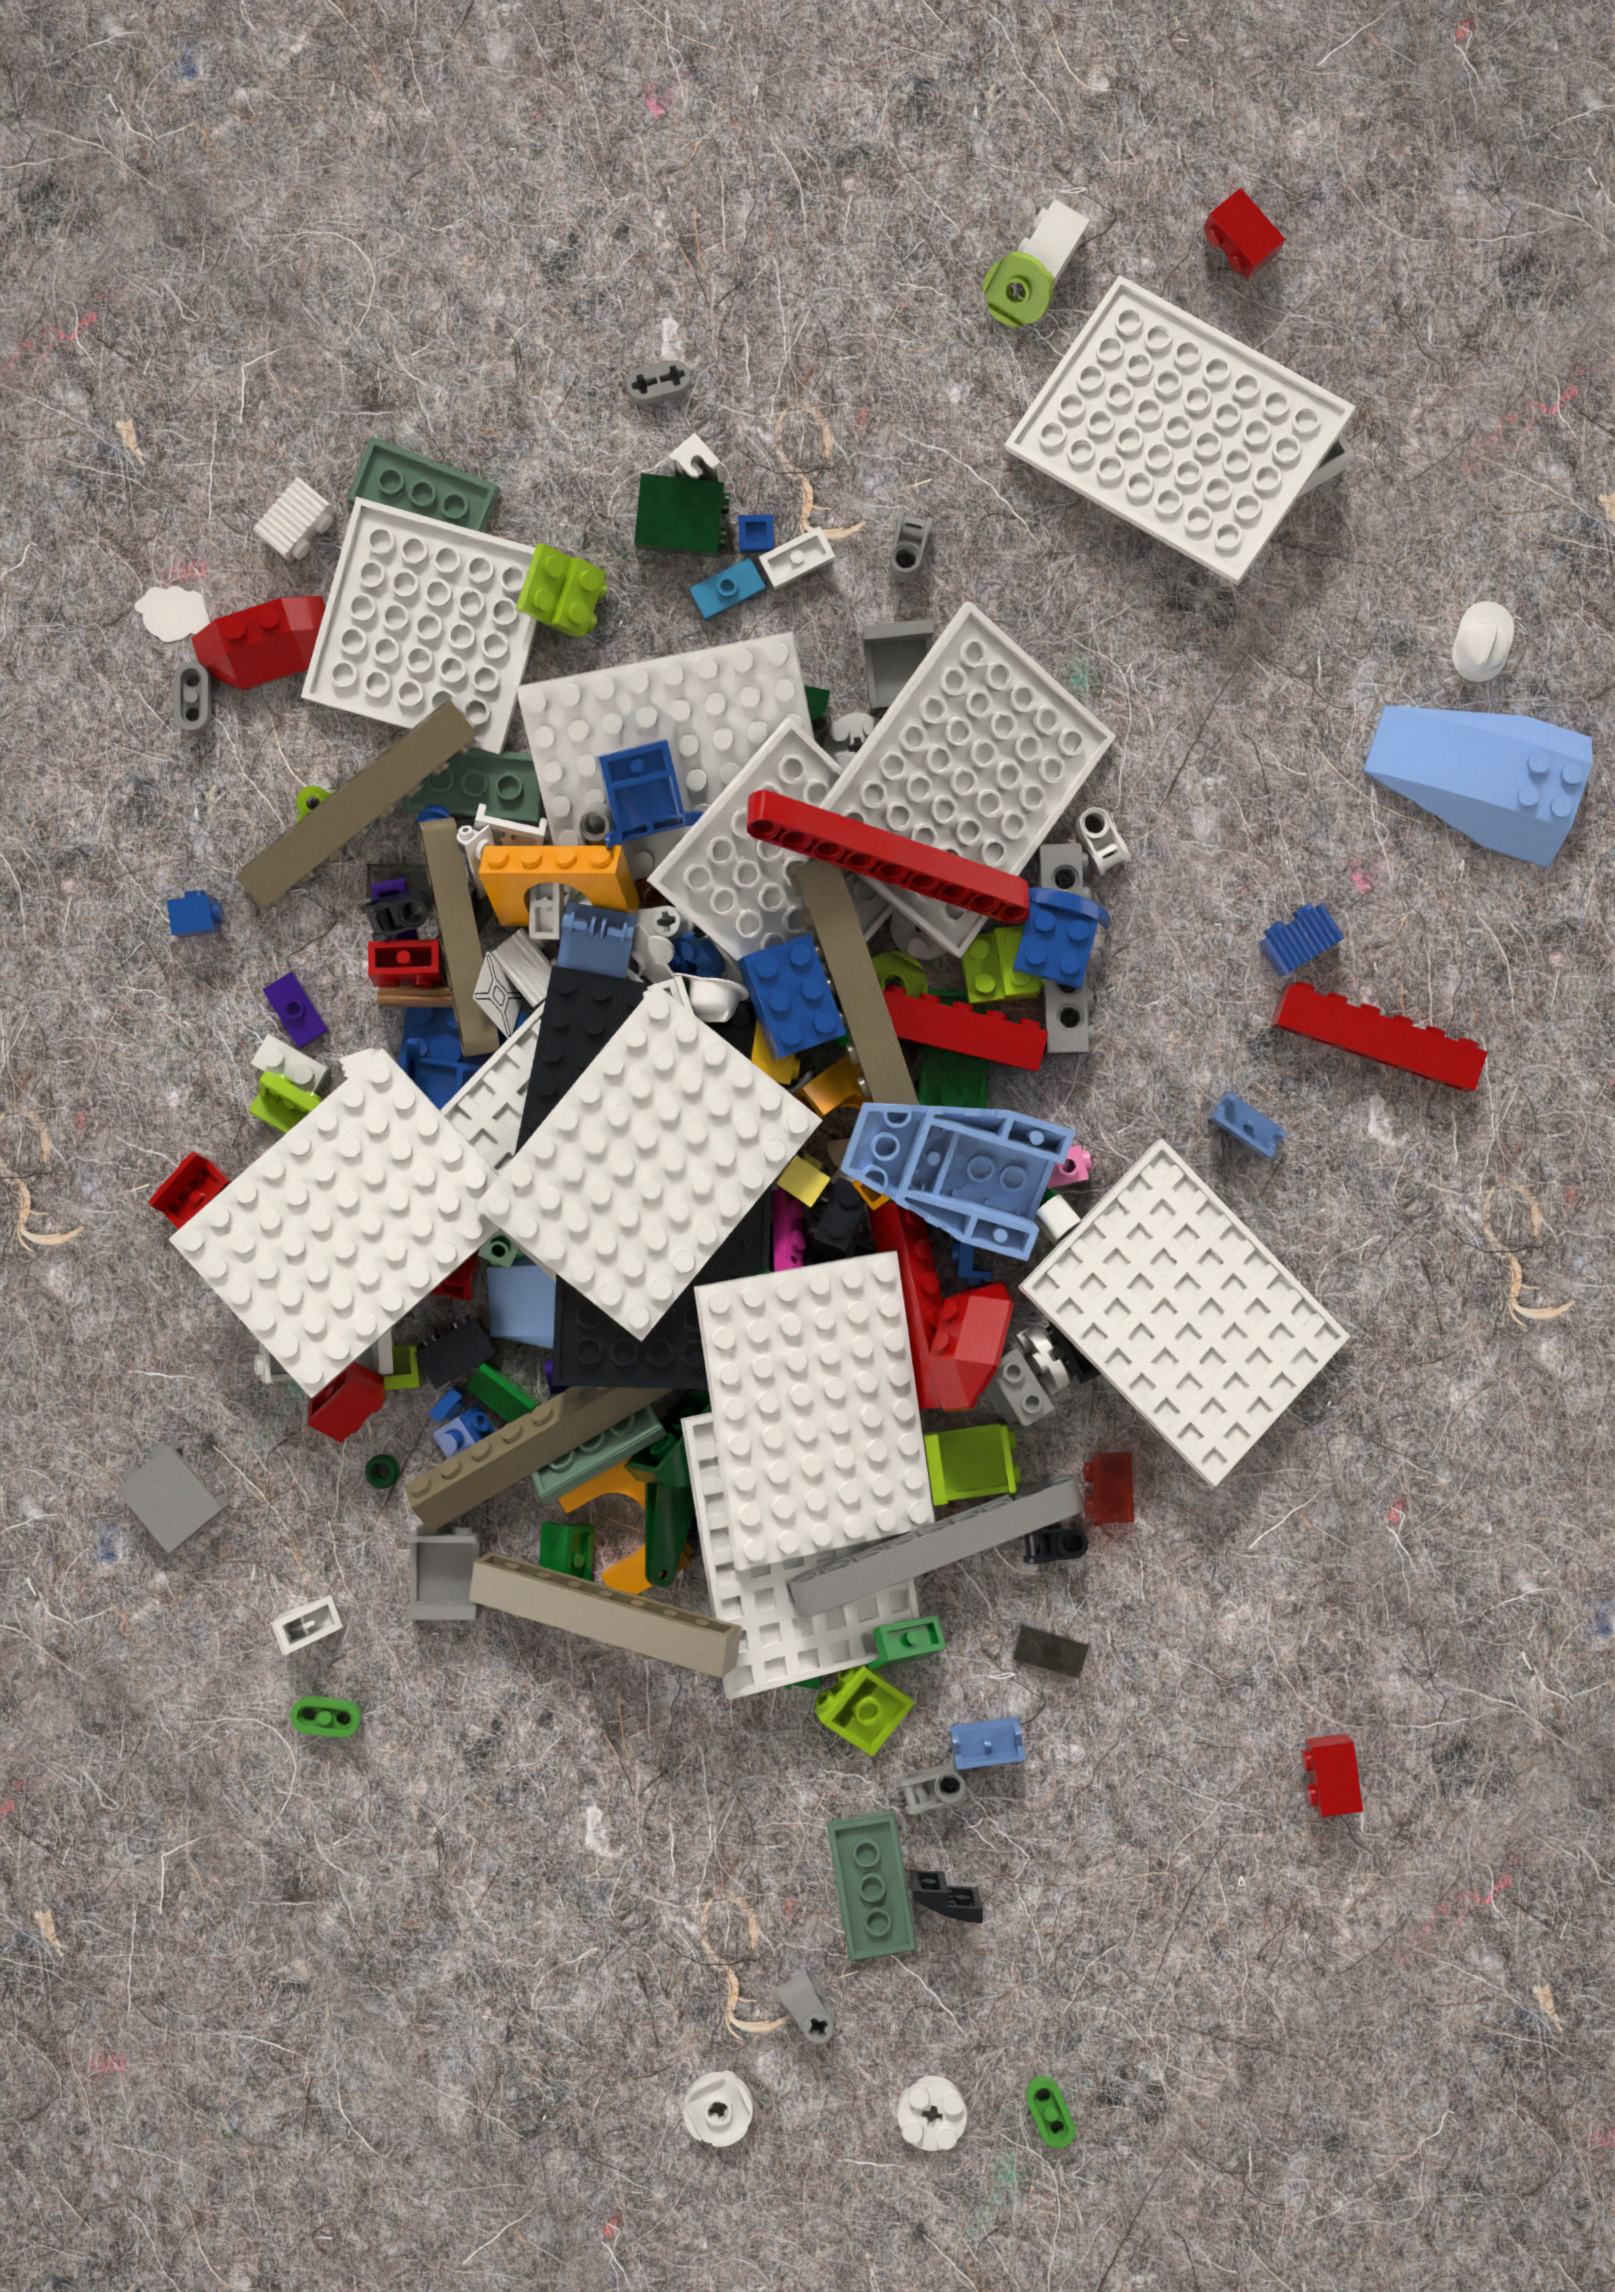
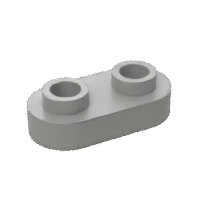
M190 661L181 664L174 673L173 714L176 723L181 728L191 733H198L205 730L211 721L212 681L210 674L201 664ZM198 676L199 684L195 687H190L189 682L191 678ZM195 710L199 711V718L196 721H190V713Z

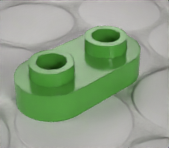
M305 1696L292 1707L290 1720L294 1728L302 1733L345 1738L352 1735L358 1729L362 1721V1713L358 1705L350 1700ZM305 1709H314L316 1717L309 1718L305 1713ZM340 1712L348 1713L350 1721L343 1722L339 1717Z
M1037 2076L1026 2087V2099L1044 2142L1053 2148L1066 2147L1075 2136L1073 2118L1057 2082L1048 2076ZM1040 2089H1047L1049 2091L1045 2097H1039L1037 2092ZM1054 2121L1063 2123L1059 2129L1051 2128V2124Z

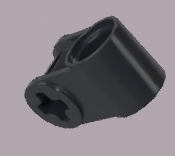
M411 889L392 896L371 900L360 908L362 913L367 914L373 929L371 934L373 941H380L422 926L430 914L432 901L425 891ZM412 902L418 904L423 913L418 915L410 913L406 908V904Z
M1076 1523L1050 1524L1024 1535L1026 1555L1023 1556V1562L1027 1564H1041L1057 1560L1081 1558L1088 1550L1089 1542L1083 1528ZM1077 1533L1080 1535L1081 1543L1079 1546L1073 1549L1064 1547L1062 1543L1067 1534ZM1036 1537H1038L1039 1550H1036Z

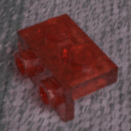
M1130 1451L1088 1453L1089 1462H1083L1084 1483H1090V1496L1084 1498L1085 1517H1091V1522L1094 1526H1102V1523L1134 1522L1132 1453Z

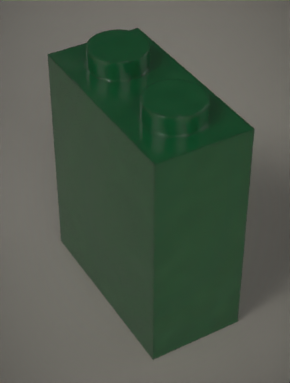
M641 473L634 545L640 550L718 558L719 549H726L727 528H722L723 514L729 515L731 493H725L724 482Z

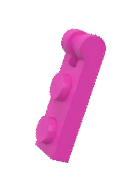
M783 1188L771 1191L774 1271L804 1267L803 1249L805 1248V1238L802 1233L801 1219L804 1215V1209L801 1200Z

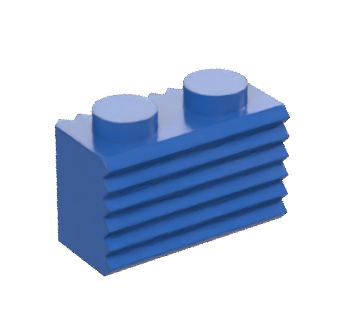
M1309 902L1292 913L1295 920L1286 926L1283 925L1282 921H1279L1263 931L1267 938L1260 941L1259 946L1280 977L1289 974L1344 939L1343 934L1323 903L1313 908Z

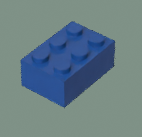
M810 933L743 956L737 961L745 986L750 992L749 997L773 1061L846 1035Z

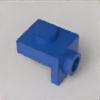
M952 1240L951 1261H956L955 1274L958 1277H963V1283L983 1285L984 1279H992L993 1272L990 1269L973 1268L975 1246L959 1240Z
M475 1405L432 1434L449 1459L491 1435L495 1430L480 1406Z

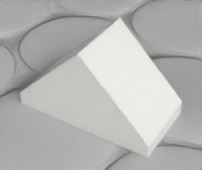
M331 1595L286 1611L271 1622L282 1655H287L343 1628Z

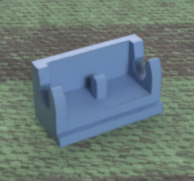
M1226 1091L1207 1118L1263 1158H1271L1276 1151V1144L1287 1134L1284 1129L1230 1091Z
M1018 1717L950 1726L954 1761L957 1770L1026 1761L1022 1742V1729Z

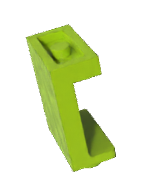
M1005 1422L922 1433L931 1497L934 1506L948 1504L947 1501L1006 1492L1017 1494L1016 1485L1021 1484L1019 1464H1012L1011 1450H1016V1439L1014 1430H1008Z

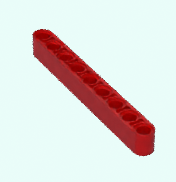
M758 790L748 797L746 829L747 833L755 839L1005 923H1021L1030 916L1029 884L1021 877L772 791Z

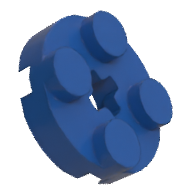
M687 932L671 942L675 948V955L668 965L673 973L688 974L701 978L722 979L721 973L726 971L723 959L717 948L707 938L704 937L699 940L693 936L696 933Z

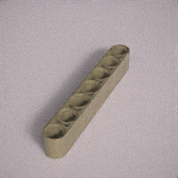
M450 817L418 822L419 839L462 1054L464 1057L496 1052L499 1049L496 1024L473 999L483 966V957L461 847L457 841L458 831L455 819Z

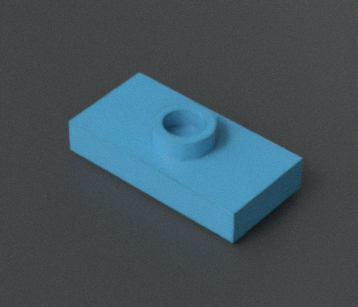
M749 557L689 588L706 622L766 591V586Z

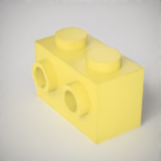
M805 1153L803 1158L795 1155L778 1174L780 1178L776 1184L809 1207H812L831 1178L819 1171L823 1166L822 1163Z

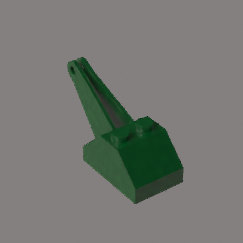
M688 1389L661 1421L666 1435L634 1454L623 1466L637 1481L645 1482V1577L650 1584L658 1587L669 1586L675 1578L679 1558L695 1512L681 1419L712 1412L709 1391Z

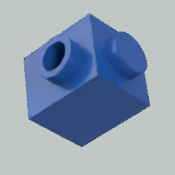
M204 890L188 891L184 893V898L167 900L171 935L187 938L222 933L220 923L225 922L223 906L220 902H217V898L206 895Z

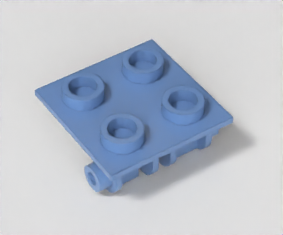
M568 901L566 914H564L562 922L563 931L557 966L626 979L637 915Z

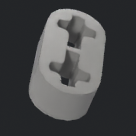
M678 360L633 371L627 379L628 395L634 403L639 405H648L679 397L685 394L691 385V375L687 365ZM677 371L679 376L684 377L680 378L679 385L674 386L673 381L666 380L671 379V373ZM644 380L646 385H650L647 387L646 394H641L639 389H636L638 381Z

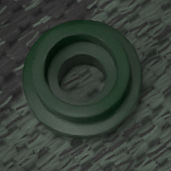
M378 1454L372 1457L366 1465V1479L376 1488H389L400 1477V1465L393 1456ZM379 1465H386L388 1467L389 1475L387 1477L379 1475Z

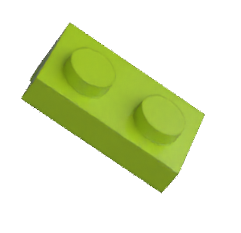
M266 1070L259 1079V1094L249 1106V1113L283 1134H287L323 1100L311 1091H306L305 1093L298 1089L287 1076L281 1073L275 1075Z

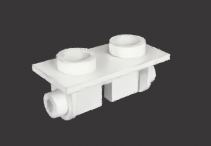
M486 825L479 832L472 829L471 826H462L457 834V841L461 845L462 853L467 855L464 858L468 871L467 878L469 883L476 887L478 897L482 899L487 893L478 872L485 846H495L490 825Z

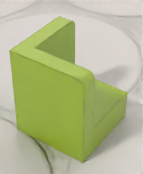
M420 1343L392 1346L393 1373L384 1376L385 1390L416 1388L425 1385L424 1369L414 1354L422 1349Z

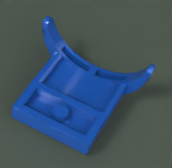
M666 739L597 756L614 829L604 836L607 847L611 848L633 839L663 831L692 826L705 813L704 811H684Z
M1029 888L1030 916L1025 920L1012 970L1080 989L1097 924H1101L1103 929H1109L1111 923L1110 915L1101 905L1085 897L1050 888Z
M408 1039L406 1043L404 1072L439 1110L483 1066L421 1058L419 1041Z

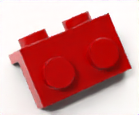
M193 1151L181 1161L179 1167L165 1183L158 1187L148 1203L152 1208L163 1212L179 1230L231 1184L232 1181L212 1160Z

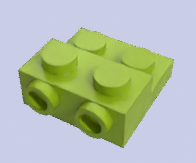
M538 543L515 610L570 637H585L586 633L594 629L597 622V616L593 613L597 600H601L607 591L608 585L604 581L606 571L581 558H572L545 543Z
M1024 925L994 929L993 933L978 934L964 952L960 960L969 1005L978 1006L1037 997L1040 987L1045 985V979L1012 970Z
M863 1664L838 1671V1681L831 1690L825 1689L819 1694L816 1700L817 1708L814 1712L822 1724L873 1757L913 1707L915 1701L907 1693L886 1680L882 1673L876 1669L870 1670L868 1664Z

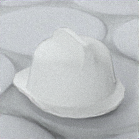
M1483 601L1472 605L1466 610L1461 619L1452 651L1454 668L1460 676L1469 681L1483 682L1494 678L1501 672L1506 663L1514 637L1513 619L1505 607L1496 602Z
M673 973L671 977L673 979L674 977L682 976L685 988L689 989L688 997L694 1015L706 1023L728 1021L734 1015L739 1001L749 998L750 992L744 986L725 979L701 978L682 973Z

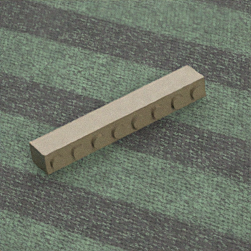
M449 697L239 869L235 878L263 909L271 903L275 907L290 896L289 888L297 882L304 885L316 875L317 871L314 868L325 860L329 864L344 851L341 846L352 838L356 842L370 830L368 824L376 817L383 820L397 808L394 803L403 795L410 798L424 786L421 781L430 773L435 777L450 765L447 759L458 751L462 755L477 743L474 737L478 735V729L455 701Z
M818 859L792 867L794 875L789 876L790 884L796 897L801 895L805 909L800 910L806 930L813 929L817 943H814L820 963L825 965L828 974L826 979L832 996L836 998L839 1007L838 1012L850 1040V1044L845 1045L851 1064H858L862 1076L857 1078L862 1097H869L870 1103L919 1105L841 867Z
M572 1386L549 1401L537 1406L533 1411L508 1423L498 1431L404 1485L410 1507L426 1527L433 1532L536 1470L563 1456L570 1450L597 1436L609 1427L614 1426L631 1414L636 1413L648 1404L665 1396L672 1389Z
M489 1552L474 1561L469 1601L481 1604L486 1610H501L511 1613L514 1618L519 1620L537 1621L543 1623L545 1628L552 1630L563 1629L574 1633V1636L577 1638L605 1642L607 1647L628 1649L637 1652V1655L642 1658H657L667 1661L674 1668L693 1669L701 1672L704 1677L711 1679L723 1678L736 1667L742 1630L740 1625L495 1552Z

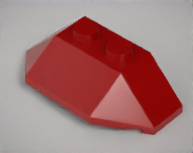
M281 597L214 619L191 638L199 664L208 671L210 676L242 691L308 670L326 608L323 597Z
M1001 1280L986 1282L983 1285L975 1284L944 1300L928 1364L942 1409L946 1412L974 1409L978 1402L977 1397L986 1389L999 1367L1014 1307V1302L1006 1289V1284Z

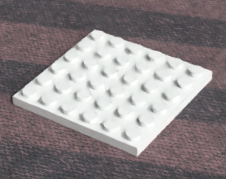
M356 497L301 698L410 730L451 697L478 729V735L474 737L477 743L472 748L500 755L505 745L518 699L516 687L522 684L539 624L538 620L515 610L535 548Z
M786 718L649 876L647 881L736 962L743 956L810 933L813 943H817L813 929L807 931L802 920L800 910L805 909L801 895L797 897L794 895L789 876L794 875L792 867L815 860V858L751 837L746 829L747 800L753 792L767 790L819 807L844 772V769L791 718ZM841 867L865 942H867L896 908L851 870ZM822 963L824 974L828 977L825 965Z

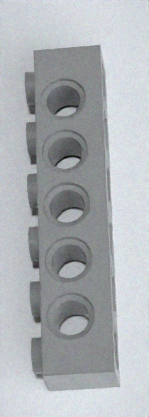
M1082 843L1040 845L1036 850L1038 888L1061 890L1090 899L1089 888L1083 887V873H1088V854L1082 853ZM1057 873H1066L1071 877L1072 886L1070 889H1061L1056 885L1055 875ZM1089 956L1080 989L1075 988L1073 993H1065L1060 989L1058 983L1045 980V985L1041 987L1043 1030L1049 1031L1044 1055L1082 1054L1089 1052V1045H1094V1026L1088 1025V1011H1093L1092 990H1087L1086 977L1092 975L1091 956ZM1069 1009L1076 1014L1077 1023L1073 1028H1067L1060 1022L1062 1010Z

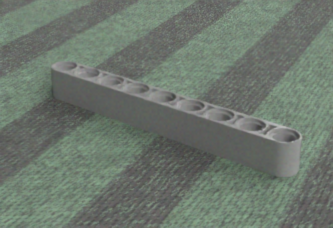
M1070 1473L1052 1477L1016 1491L1017 1494L1005 1495L790 1579L789 1585L799 1616L812 1617L1082 1512L1085 1507L1075 1475Z

